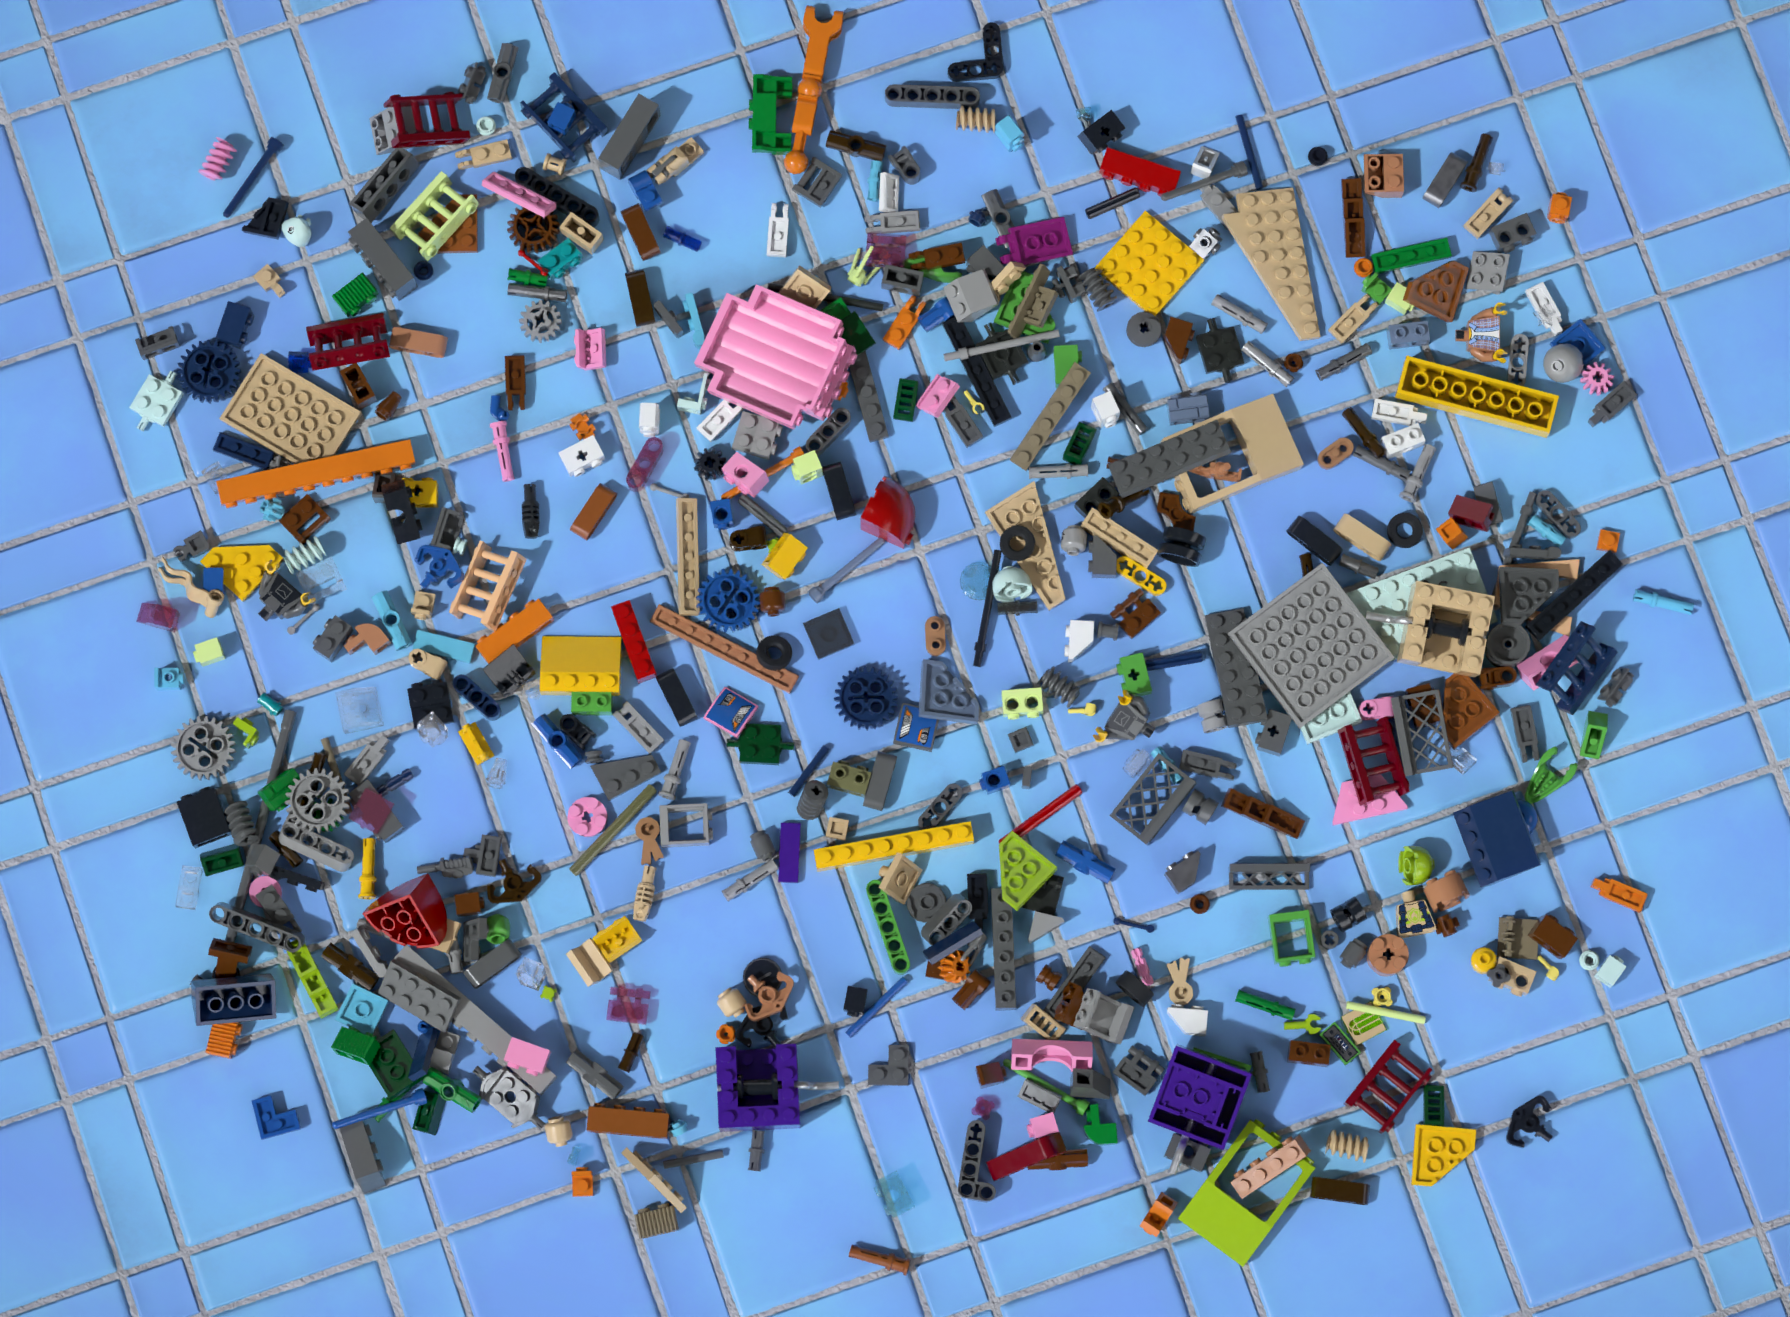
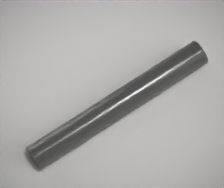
M723 1150L666 1160L663 1161L664 1169L724 1158Z

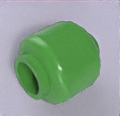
M500 914L489 916L487 918L489 932L486 939L492 944H502L510 936L509 919Z

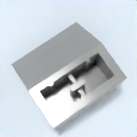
M411 106L401 107L406 131L408 134L415 133L416 128ZM389 107L369 118L377 155L392 153L395 148H392L391 140L397 135L398 129L394 109Z

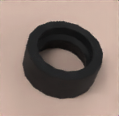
M1127 970L1116 981L1117 986L1140 1006L1144 1007L1154 996L1153 992L1141 980Z

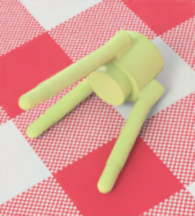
M869 247L860 266L856 267L861 249L858 248L851 269L847 274L849 275L847 280L859 287L862 284L866 285L869 279L891 258V255H887L865 276L867 272L863 270V267L874 247Z

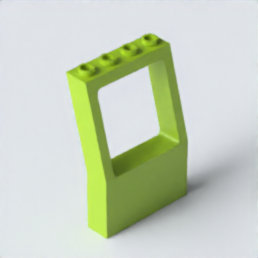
M1258 1119L1254 1121L1249 1120L1178 1217L1180 1221L1242 1267L1247 1263L1315 1169V1166H1313L1314 1161L1308 1156L1295 1163L1302 1169V1173L1267 1220L1261 1219L1215 1184L1216 1179L1249 1134H1256L1272 1147H1276V1149L1283 1146L1280 1141L1282 1137L1274 1131L1271 1133L1264 1129L1265 1125Z

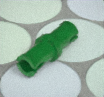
M509 268L507 280L524 282V285L535 284L546 287L548 275L543 276L528 269L523 271Z

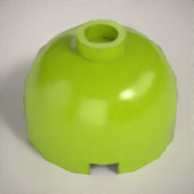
M1404 846L1405 850L1400 851L1398 858L1399 873L1403 872L1405 878L1402 881L1405 885L1423 884L1430 878L1435 868L1434 859L1421 846Z

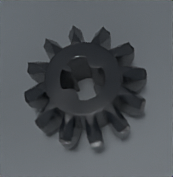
M704 448L705 454L703 455L701 452H698L699 458L694 459V463L698 464L694 467V470L699 471L698 477H702L705 474L706 481L709 480V476H712V479L715 481V474L723 476L721 468L724 466L723 463L726 462V458H720L722 456L721 451L715 454V448H712L709 453L708 449ZM707 461H712V468H709Z

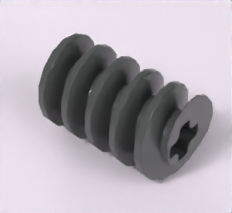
M1091 268L1079 276V280H1084L1082 285L1087 287L1086 293L1091 294L1089 298L1094 301L1093 306L1099 307L1097 309L1098 312L1111 306L1117 299V296L1110 297L1114 290L1107 291L1110 283L1103 284L1106 276H1099L1103 270Z
M1053 666L1043 674L1037 685L1043 682L1042 689L1049 687L1048 693L1052 694L1055 692V699L1062 696L1060 702L1064 704L1068 701L1067 708H1069L1080 694V685L1073 688L1074 681L1066 683L1068 676L1061 679V671L1054 674L1055 666Z
M811 780L806 783L797 806V812L803 819L814 820L821 814L828 797V789L825 784L818 780Z
M246 801L235 802L224 811L231 835L234 838V844L237 846L251 845L259 838L255 835L257 830L253 828L255 824L251 821L252 816L249 815V808H246L248 805Z

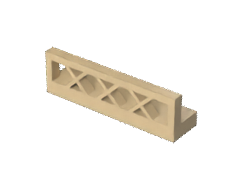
M1093 507L1080 526L1090 535H1097L1107 546L1116 552L1129 557L1146 569L1159 551L1110 518H1103L1099 511Z

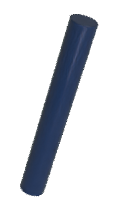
M825 745L820 748L788 793L791 796H796L827 754L829 748Z

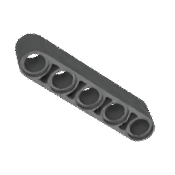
M893 84L889 85L885 90V101L892 107L960 109L961 106H964V109H968L970 106L972 109H975L980 102V93L973 87ZM895 92L899 96L896 99H891L888 95ZM916 93L918 97L912 100L908 98V95ZM929 94H935L937 95V99L930 100L927 98V96ZM953 94L957 99L949 101L946 97ZM973 95L976 97V100L970 102L966 97Z
M219 902L209 911L210 919L213 922L286 951L296 952L305 944V937L299 931L228 903ZM216 908H221L224 911V917H219L216 914ZM235 915H238L242 918V924H237L235 922ZM253 923L260 924V932L254 930ZM272 930H277L280 933L279 939H275L272 936ZM291 937L298 940V946H293L290 943Z

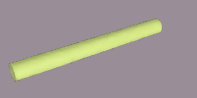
M1351 1001L1346 1003V1009L1420 1024H1425L1426 1016Z

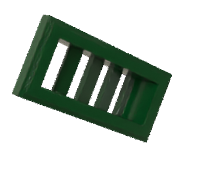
M899 378L893 419L907 422L913 421L918 381ZM902 386L911 387V388H914V389H913V390L902 389ZM901 394L912 395V399L901 397ZM900 402L910 403V404H911V407H910V406H903V405H899V404H900ZM898 410L910 411V414L898 413Z
M1079 422L1064 451L1062 459L1073 465H1081L1097 429ZM1079 431L1089 434V437L1080 434ZM1076 438L1085 441L1086 444L1076 440ZM1073 445L1076 446V447H1079V448H1081V449H1083V450L1081 451V450H1079V449H1076V448L1073 447Z
M1423 1085V1125L1444 1126V1086ZM1428 1091H1439V1095H1428ZM1428 1099H1439V1103H1428ZM1428 1107H1439V1111H1428ZM1428 1115H1439V1119H1428Z

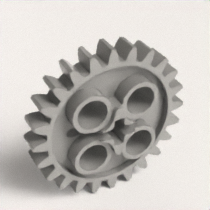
M197 716V722L195 723L190 718V725L182 723L184 730L177 729L180 735L173 736L177 743L171 744L173 748H176L171 754L177 756L173 761L174 763L180 762L177 767L179 770L185 768L183 771L184 775L191 772L190 777L192 779L198 775V779L201 781L203 775H205L206 779L210 780L211 774L218 778V771L224 774L223 767L230 768L227 761H234V758L230 756L231 753H236V750L231 748V746L236 745V742L230 741L234 736L232 733L227 734L230 730L228 727L222 729L224 725L222 721L216 724V718L209 722L208 716H205L204 721ZM200 730L206 731V736L203 739L197 738V733ZM189 738H193L202 746L206 745L207 749L216 754L218 758L215 759L204 750L201 751L196 744L189 741ZM215 742H222L220 750H213ZM189 746H193V754L186 755L185 749ZM203 758H210L208 766H201Z
M315 768L314 774L307 770V776L304 777L300 773L299 781L293 779L295 786H288L292 792L285 794L290 798V800L285 801V804L291 805V807L287 808L286 811L287 813L293 812L290 819L297 818L295 825L298 826L302 823V830L309 827V831L312 833L314 828H317L318 833H321V829L324 827L329 832V825L336 828V821L342 823L340 816H347V813L343 810L350 808L345 803L350 801V797L344 795L349 793V790L342 789L346 785L345 782L338 783L340 776L338 775L333 778L334 773L332 771L326 775L325 769L319 773L317 768ZM319 782L322 784L321 790H312L314 783ZM330 787V790L323 795L325 790ZM331 795L337 797V801L334 804L326 802L327 798ZM302 797L309 799L308 804L305 806L298 804ZM315 797L317 799L320 798L322 802L320 804L315 803L313 799ZM311 808L310 812L308 814H305V812ZM317 810L323 811V816L320 819L313 818V814Z

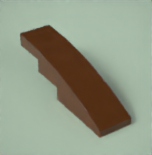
M1361 178L1341 179L1346 258L1366 257Z
M1228 788L1221 807L1295 839H1298L1305 822L1276 806L1266 804L1232 788Z

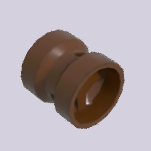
M1046 964L1035 981L1040 984L1045 982L1047 989L1053 991L1063 975L1059 972H1051L1052 968Z

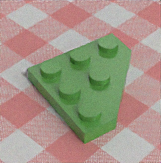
M1023 271L1020 278L1009 286L994 319V323L1009 328V324L1017 312V307L1025 296L1026 288L1033 279L1032 274ZM1049 313L1043 328L1026 323L1021 334L1029 336L1053 331L1056 325ZM1050 339L1041 342L1048 344Z

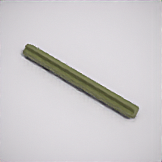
M649 784L576 860L569 870L575 876H578L657 793V790Z

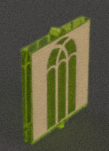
M1372 1001L1366 1003V1005L1374 1006ZM1353 1010L1340 1017L1347 1029L1346 1033L1350 1034L1356 1046L1387 1030L1380 1015Z

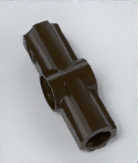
M830 130L826 142L827 148L849 153L853 157H864L881 162L886 150V145L865 140L858 135L850 136ZM859 143L861 148L854 150L851 148V145Z
M332 943L325 948L321 955L324 960L338 968L339 972L349 979L355 980L369 991L374 988L380 978L376 973L366 968L357 958L345 953Z

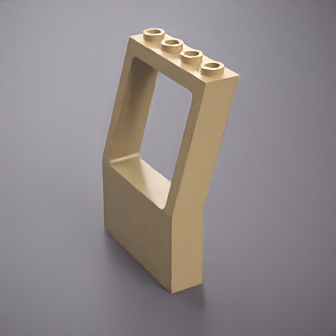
M1273 394L1230 409L1161 440V442H1164L1214 420H1218L1220 426L1229 423L1253 476L1202 498L1196 495L1187 472L1175 476V488L1181 493L1183 498L1182 504L1189 514L1263 483L1298 471L1304 465Z

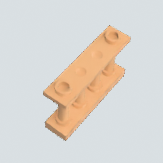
M479 541L464 580L459 587L455 599L451 603L449 613L458 619H462L464 613L481 618L480 623L496 631L527 559L512 550L509 557L493 553L489 545ZM487 559L505 564L501 575L483 570ZM479 577L497 582L493 593L475 588ZM472 595L489 600L485 611L467 606Z

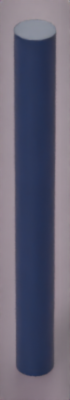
M1242 114L1237 115L1235 118L1256 190L1264 187Z

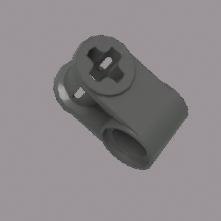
M903 146L894 155L890 154L888 159L907 184L914 185L920 180V168L909 150ZM913 170L916 172V175L910 177L907 175V172Z

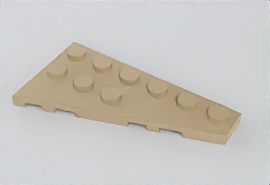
M1035 481L985 511V515L1000 537L1007 528L1016 525L1024 526L1032 532L1035 538L1033 553L1027 559L1016 562L1029 575L1033 588L1048 611H1050L1066 599ZM1014 536L1010 540V546L1013 550H1022L1025 547V540L1020 536Z

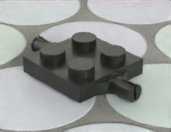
M1215 318L1208 319L1210 331L1196 336L1206 374L1222 372L1225 383H1230L1233 381L1230 370L1244 365L1235 328L1218 329Z
M988 323L984 327L989 336L984 341L977 343L976 347L1014 338L1008 333V329L1003 332H995L992 323ZM1021 346L980 354L993 380L1009 375L1013 385L1016 382H1020L1015 371L1028 364Z

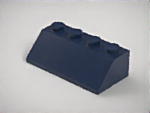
M271 974L191 981L192 1005L196 1026L276 1019L275 979Z

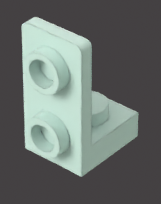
M704 373L698 402L689 397L678 398L677 409L679 411L701 415L702 409H706L707 398L704 397L711 382L708 373Z

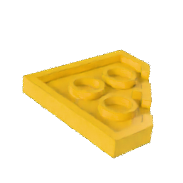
M270 545L213 547L200 562L206 568H223V584L244 602L261 584V579L266 570L265 564L272 559L271 566L274 568L276 564L279 563L280 565L284 558Z
M1416 1124L1411 1185L1432 1187L1475 1150L1476 1129Z

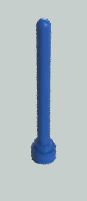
M423 1088L415 1090V1093L411 1094L412 1096L334 1121L332 1127L339 1129L411 1104H419V1106L427 1104Z

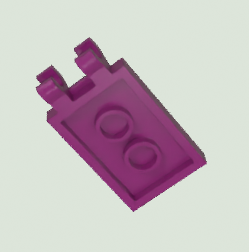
M1064 217L1012 227L1008 229L1009 234L995 238L997 246L1009 244L1011 254L1000 257L1002 265L1009 262L1023 263L1025 266L1073 255Z

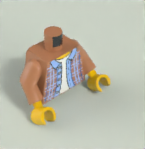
M1498 302L1495 307L1482 310L1472 316L1466 324V330H1455V341L1466 342V351L1470 352L1472 356L1481 362H1495L1497 360L1501 363L1506 362L1504 358H1500L1501 355L1508 353L1500 349V316H1497V314H1507L1505 310L1500 311V308L1506 305L1502 302Z

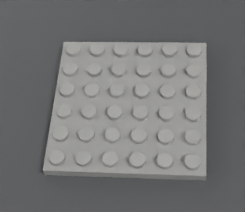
M1323 563L1228 633L1299 729L1395 658Z

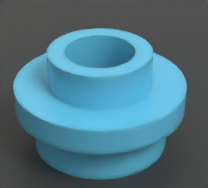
M678 1119L670 1124L671 1127L668 1131L674 1137L682 1135L688 1130V1124L686 1121Z

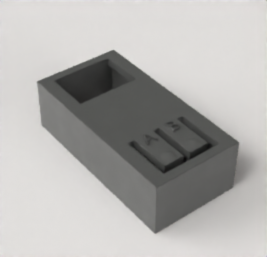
M638 93L598 158L600 169L621 180L660 117L659 105Z

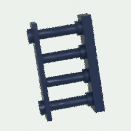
M554 72L549 76L550 87L529 106L522 100L520 102L522 108L520 111L527 119L531 118L561 149L560 153L565 159H571L574 163L576 155L573 152L593 134L599 133L603 137L608 133V129ZM558 92L563 96L561 104L566 102L577 110L576 117L569 130L581 120H586L590 124L589 128L568 147L561 140L564 135L559 132L554 133L547 126V121L553 110L542 120L534 112L548 98Z
M1582 621L1536 684L1538 687L1549 692L1553 690L1561 698L1556 705L1558 709L1574 715L1618 653L1611 646L1603 643L1598 644L1591 636L1596 628ZM1586 643L1594 650L1589 660L1580 652ZM1574 659L1583 666L1577 676L1569 668ZM1563 675L1572 682L1566 692L1557 684Z

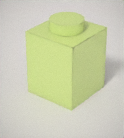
M1397 282L1386 298L1385 303L1405 315L1407 310L1411 312L1414 306L1403 301L1406 287Z
M217 637L194 645L196 651H193L194 658L203 667L225 659Z

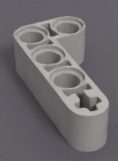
M293 812L288 814L279 834V842L283 846H287L289 849L340 872H345L350 868L354 858L352 850L315 832L310 833L308 829L302 830V823L296 826V820L290 819ZM285 833H291L293 836H287ZM303 841H308L311 845H307ZM322 849L329 851V853L322 852Z

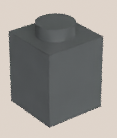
M255 844L245 865L251 868L250 872L257 876L270 875L280 854L265 844Z

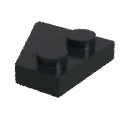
M268 197L263 203L262 208L255 212L254 218L249 224L242 227V231L279 240L282 223L284 222L289 203L285 200Z

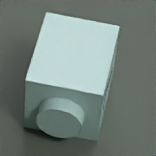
M1609 955L1594 977L1611 988L1626 968L1623 964L1624 961L1616 955L1613 957Z

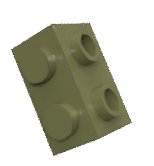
M838 760V763L833 762L827 787L865 798L871 777L869 769L863 766L854 768L849 766L850 763Z

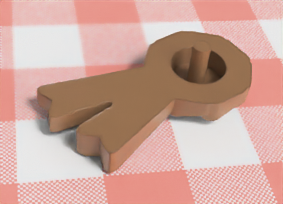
M651 817L640 819L636 824L635 830L637 837L643 840L641 865L646 863L651 865V852L655 861H658L659 858H664L655 840L659 835L660 828L658 822Z

